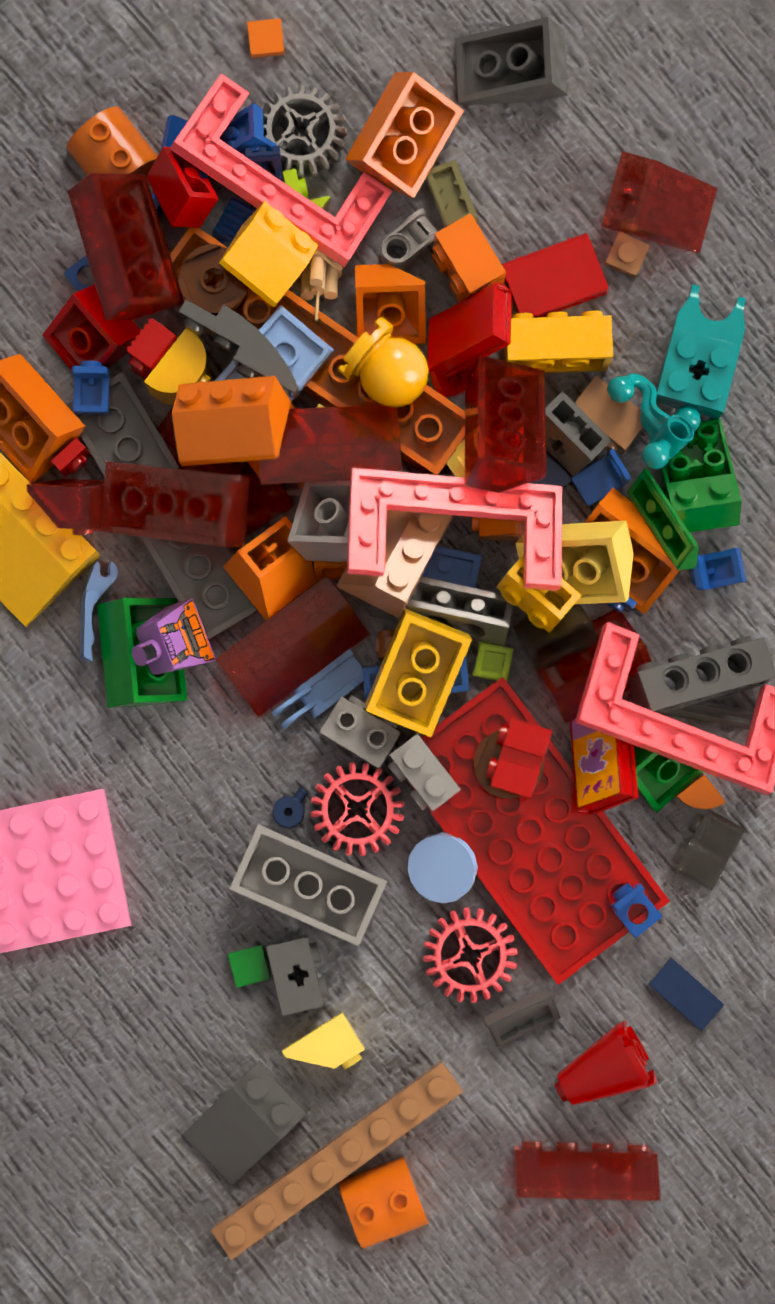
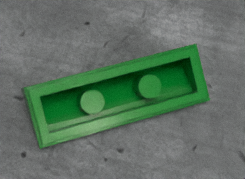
M643 469L627 494L676 569H694L698 559V544L649 470Z

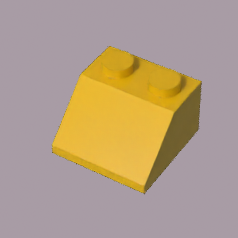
M264 201L242 224L219 264L274 307L308 265L319 245L308 234L286 219L280 211Z

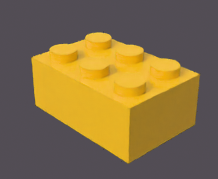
M586 311L582 313V316L568 317L567 312H551L547 314V317L533 318L532 313L512 315L511 344L504 347L505 374L596 372L608 370L613 358L611 315L603 316L602 311Z
M405 608L365 702L366 712L432 737L472 641L470 635Z

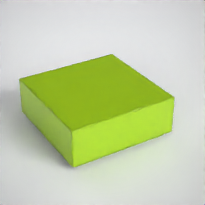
M479 642L473 677L493 681L504 677L507 681L513 648Z

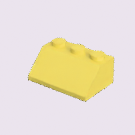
M627 521L562 524V579L582 595L575 604L627 602L629 599L633 562V548ZM524 534L515 543L519 559L524 554Z

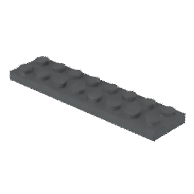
M122 372L111 378L109 415L75 414L85 425L80 436L178 601L182 602L193 598L210 641L259 611L223 568L232 557L231 552L126 376ZM72 401V402H70L69 404H67V406H68V407L71 409V411L73 412V401Z

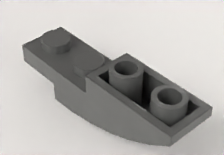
M188 300L184 301L179 310L180 317L184 320L183 326L200 336L203 331L215 338L213 342L225 351L231 353L233 349H236L237 352L233 360L235 365L239 367L237 372L245 378L275 375L287 396L289 395L295 399L298 397L299 388L291 370L280 353L255 326L225 305L222 306L218 315L214 316Z

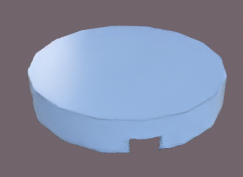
M441 832L427 836L415 845L409 855L408 873L410 881L418 893L430 901L448 903L458 900L470 891L475 881V876H477L478 865L472 849L467 842L460 838L457 839L448 833Z

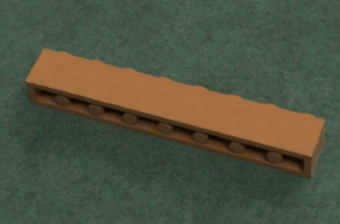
M441 1059L215 1223L211 1232L231 1260L461 1094L463 1092L462 1087Z

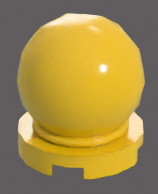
M381 317L374 324L378 329L371 336L366 332L361 335L343 359L348 364L341 365L338 371L349 380L355 376H360L362 388L372 400L383 406L398 408L411 404L422 394L428 380V366L425 356L415 344L404 338H392L393 325Z

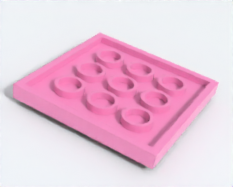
M105 789L0 810V953L132 926Z

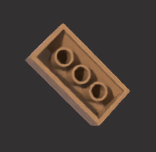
M386 510L385 572L383 576L347 574L346 568L337 587L400 618L454 515Z

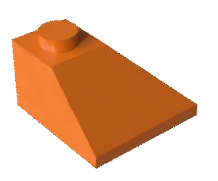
M390 264L355 265L357 337L360 338L364 332L371 336L378 329L374 325L375 321L383 317L394 327L391 333L392 338H404L413 344L426 343L425 281Z

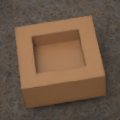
M619 232L604 265L636 279L650 245Z

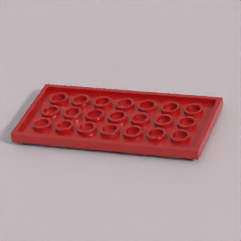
M501 677L436 725L432 737L427 735L421 737L461 789L433 812L428 807L426 808L445 833L467 842L475 854L478 865L477 877L555 983L559 985L629 933V930L609 906L615 901L612 894L626 883H629L631 886L636 883L641 884L645 889L643 890L644 894L657 910L669 903L670 900L603 811L594 815L582 814L576 811L573 770L551 740L543 759L544 770L542 777L535 786L530 800L522 797L511 799L498 798L483 789L475 777L473 765L474 755L481 741L493 732L499 731L502 723L509 725L511 718L539 726L504 677ZM635 903L628 909V918L634 924H641L648 917V910L643 904Z

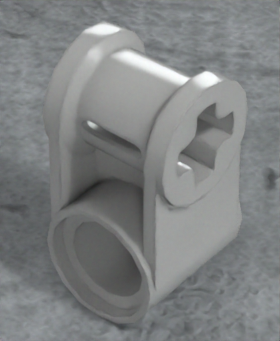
M423 208L410 215L401 226L383 240L380 253L382 264H390L404 270L417 258L432 249L434 246V234L438 231L425 217L426 212ZM397 246L404 250L405 255L402 258L395 259L388 255L387 250Z

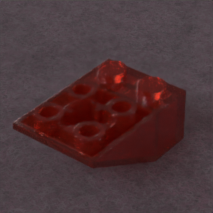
M622 151L601 227L700 254L718 188L659 161Z

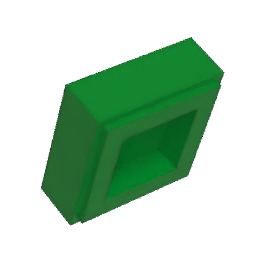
M262 945L228 954L236 988L271 979Z

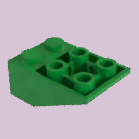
M721 419L701 421L699 427L694 431L693 439L673 458L669 459L664 467L659 469L662 491L689 532L740 525L742 500Z

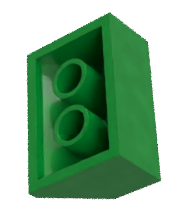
M122 598L97 604L107 708L138 707L187 701L184 669L154 675L151 673L148 664L139 666L132 657L133 647L140 644L136 635L137 628L167 606L177 603V598Z

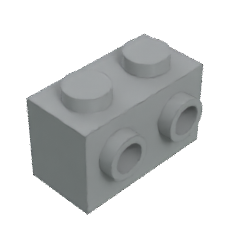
M352 695L349 700L341 696L320 730L322 736L378 769L382 767L399 739L401 732L396 730L397 723L382 717L376 718L366 712L365 703Z
M418 734L389 755L393 762L388 767L400 782L407 779L414 788L410 795L422 810L428 807L433 812L461 790Z

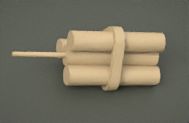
M316 249L310 262L299 275L301 278L300 297L303 300H311L316 295V322H318L319 296L324 294V297L330 300L337 298L338 278L342 276V266L318 249Z

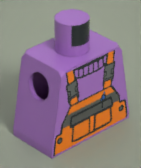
M193 598L167 606L140 625L136 630L140 644L132 649L133 660L139 666L148 664L151 673L154 675L187 669L216 660Z

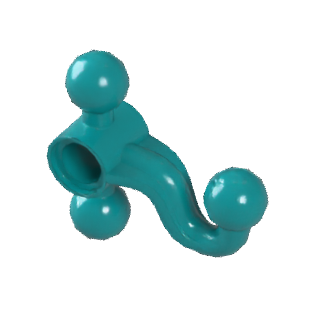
M632 373L611 379L607 392L611 400L617 403H624L630 400L635 391L634 387L641 392L640 420L650 436L649 444L643 449L642 459L645 465L652 469L664 467L669 459L673 458L693 439L694 431L701 422L698 410L692 406H683L676 411L675 415L669 416L657 407L656 388L644 376Z

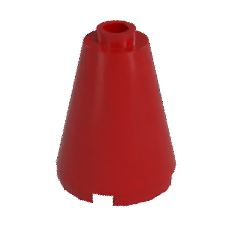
M623 1020L557 1074L558 1082L554 1083L563 1102L568 1100L572 1105H578L650 1088L657 1084V1078L654 1069L647 1072L645 1066L647 1065V1060H649L648 1054L631 1026L627 1027V1021Z

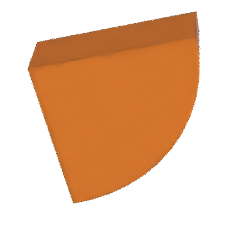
M705 775L699 777L676 796L685 805L696 809H711L726 802Z

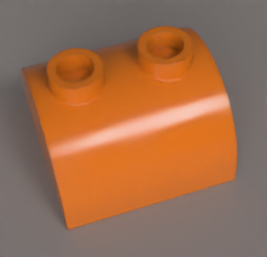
M119 106L107 108L89 119L73 134L66 147L68 153L108 203L145 177L158 157Z
M404 1156L338 1182L348 1216L362 1249L429 1224Z

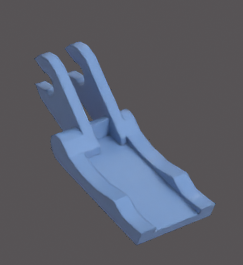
M99 560L91 566L83 594L81 595L79 659L89 663L88 660L93 661L91 646L95 641L92 630L93 606L114 582L118 574L117 566L112 561L108 564L106 577L100 574Z
M350 648L295 689L294 693L296 695L272 712L274 717H277L300 700L305 707L281 724L284 729L307 712H310L313 718L316 719L337 703L341 696H346L363 683L362 666L353 656L354 653Z

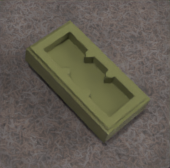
M456 159L431 168L426 176V181L444 227L449 226L469 213L472 214L476 223H478L479 219Z

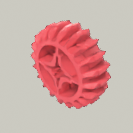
M350 762L349 769L351 773L346 775L343 768L337 766L338 779L334 780L327 773L324 775V778L330 783V786L327 789L320 784L316 786V790L324 794L323 799L312 797L311 803L321 805V811H312L310 813L311 817H322L323 822L316 824L314 829L315 831H320L326 827L328 833L322 837V841L326 843L332 836L336 838L337 841L332 848L335 851L340 849L342 843L347 844L346 855L348 856L352 855L353 846H359L360 856H365L366 849L364 845L371 844L374 853L379 852V847L375 841L381 838L384 844L389 845L391 843L390 839L385 835L387 830L394 834L399 833V829L391 825L392 820H404L403 815L394 814V808L404 807V801L393 802L392 796L401 793L399 787L391 791L388 790L387 786L393 781L392 776L386 777L383 782L378 779L382 774V768H377L373 776L369 775V763L363 764L362 773H356L355 762ZM362 780L373 784L374 787L363 796H353L343 784L349 781ZM335 792L344 802L345 811L339 820L332 825L328 806L330 798ZM381 794H383L387 804V815L382 826L370 814L372 803ZM345 795L356 803L365 801L370 796L372 797L366 803L368 808L364 809L367 811L366 817L371 823H368L358 815L343 822L349 816L347 810H351V808H348L350 803L344 797ZM360 822L373 835L354 839L346 837L340 832L349 824Z
M464 908V919L459 920L457 913L453 910L450 912L453 923L448 925L443 918H440L438 923L444 928L443 931L439 933L433 928L429 930V934L436 937L437 940L435 943L424 942V947L434 949L433 955H424L423 961H434L435 964L434 967L426 970V974L430 976L438 972L440 977L433 982V985L437 988L443 982H446L448 986L443 993L446 997L451 995L453 989H457L456 1000L458 1002L463 1001L465 992H470L471 1002L476 1003L477 991H482L483 997L488 1000L491 998L488 987L493 986L500 993L503 989L496 981L500 977L507 982H510L512 979L510 975L503 971L505 967L516 969L517 964L507 961V955H516L518 951L516 948L506 949L505 945L512 942L515 938L513 935H507L502 938L500 933L506 930L507 925L506 923H501L497 928H494L492 925L497 918L495 914H491L487 922L482 920L484 915L483 909L479 908L477 910L476 918H470V909ZM472 925L484 928L494 939L482 944H475L469 939L464 926ZM455 931L459 942V949L455 955L441 961L442 945L447 936ZM462 938H465L467 945H470L473 950H481L487 947L486 950L480 952V957H476L478 961L475 964L478 972H475L473 965L467 960L453 963L454 960L460 958L461 953H464L462 949L465 945ZM499 949L497 967L491 976L486 979L481 966L482 960L486 955ZM460 966L467 967L471 971L476 984L459 983L453 980L445 971Z

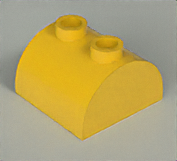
M185 328L144 381L152 397L164 404L174 406L179 384L210 382L212 380L210 378V363L200 338Z

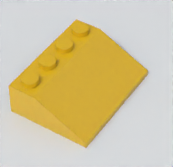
M0 453V601L27 627L101 555Z

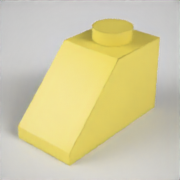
M341 1012L284 1048L282 1052L286 1058L334 1069L342 1065L344 1069H347L362 1059L360 1052L365 1050V1047L344 1013Z

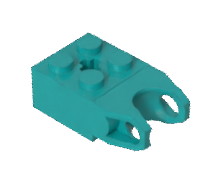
M692 284L687 301L679 310L673 323L656 386V403L677 409L683 406H692L698 410L700 415L719 419L725 410L746 330L743 314L746 298L738 296L731 314L726 319L712 321L701 313L698 295L700 286ZM697 368L704 375L699 380H695L692 378L694 373H690L689 370Z

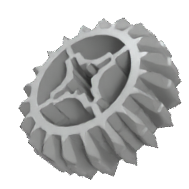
M299 85L298 94H292V89L287 86L285 88V98H282L278 93H274L273 100L275 105L269 102L263 104V109L267 113L263 114L264 137L280 146L281 164L285 165L284 171L296 168L298 178L301 179L304 177V170L310 169V174L312 177L317 176L316 166L320 165L323 170H329L327 158L337 162L339 154L336 150L345 149V142L340 139L347 136V128L341 126L346 122L345 116L337 114L340 110L338 103L328 105L330 102V95L328 93L318 98V88L313 87L310 94H305L304 86ZM294 109H309L314 112L309 115H300ZM283 116L286 119L288 128L281 134L282 138L275 142L273 138L274 127ZM326 122L329 127V135L324 145L319 148L314 135L321 130L320 126ZM294 124L297 128L302 127V130L304 127L307 128V138L305 136L300 137V133L296 136ZM295 148H301L308 155L299 156L288 152ZM273 161V162H272V168L275 170L274 161Z

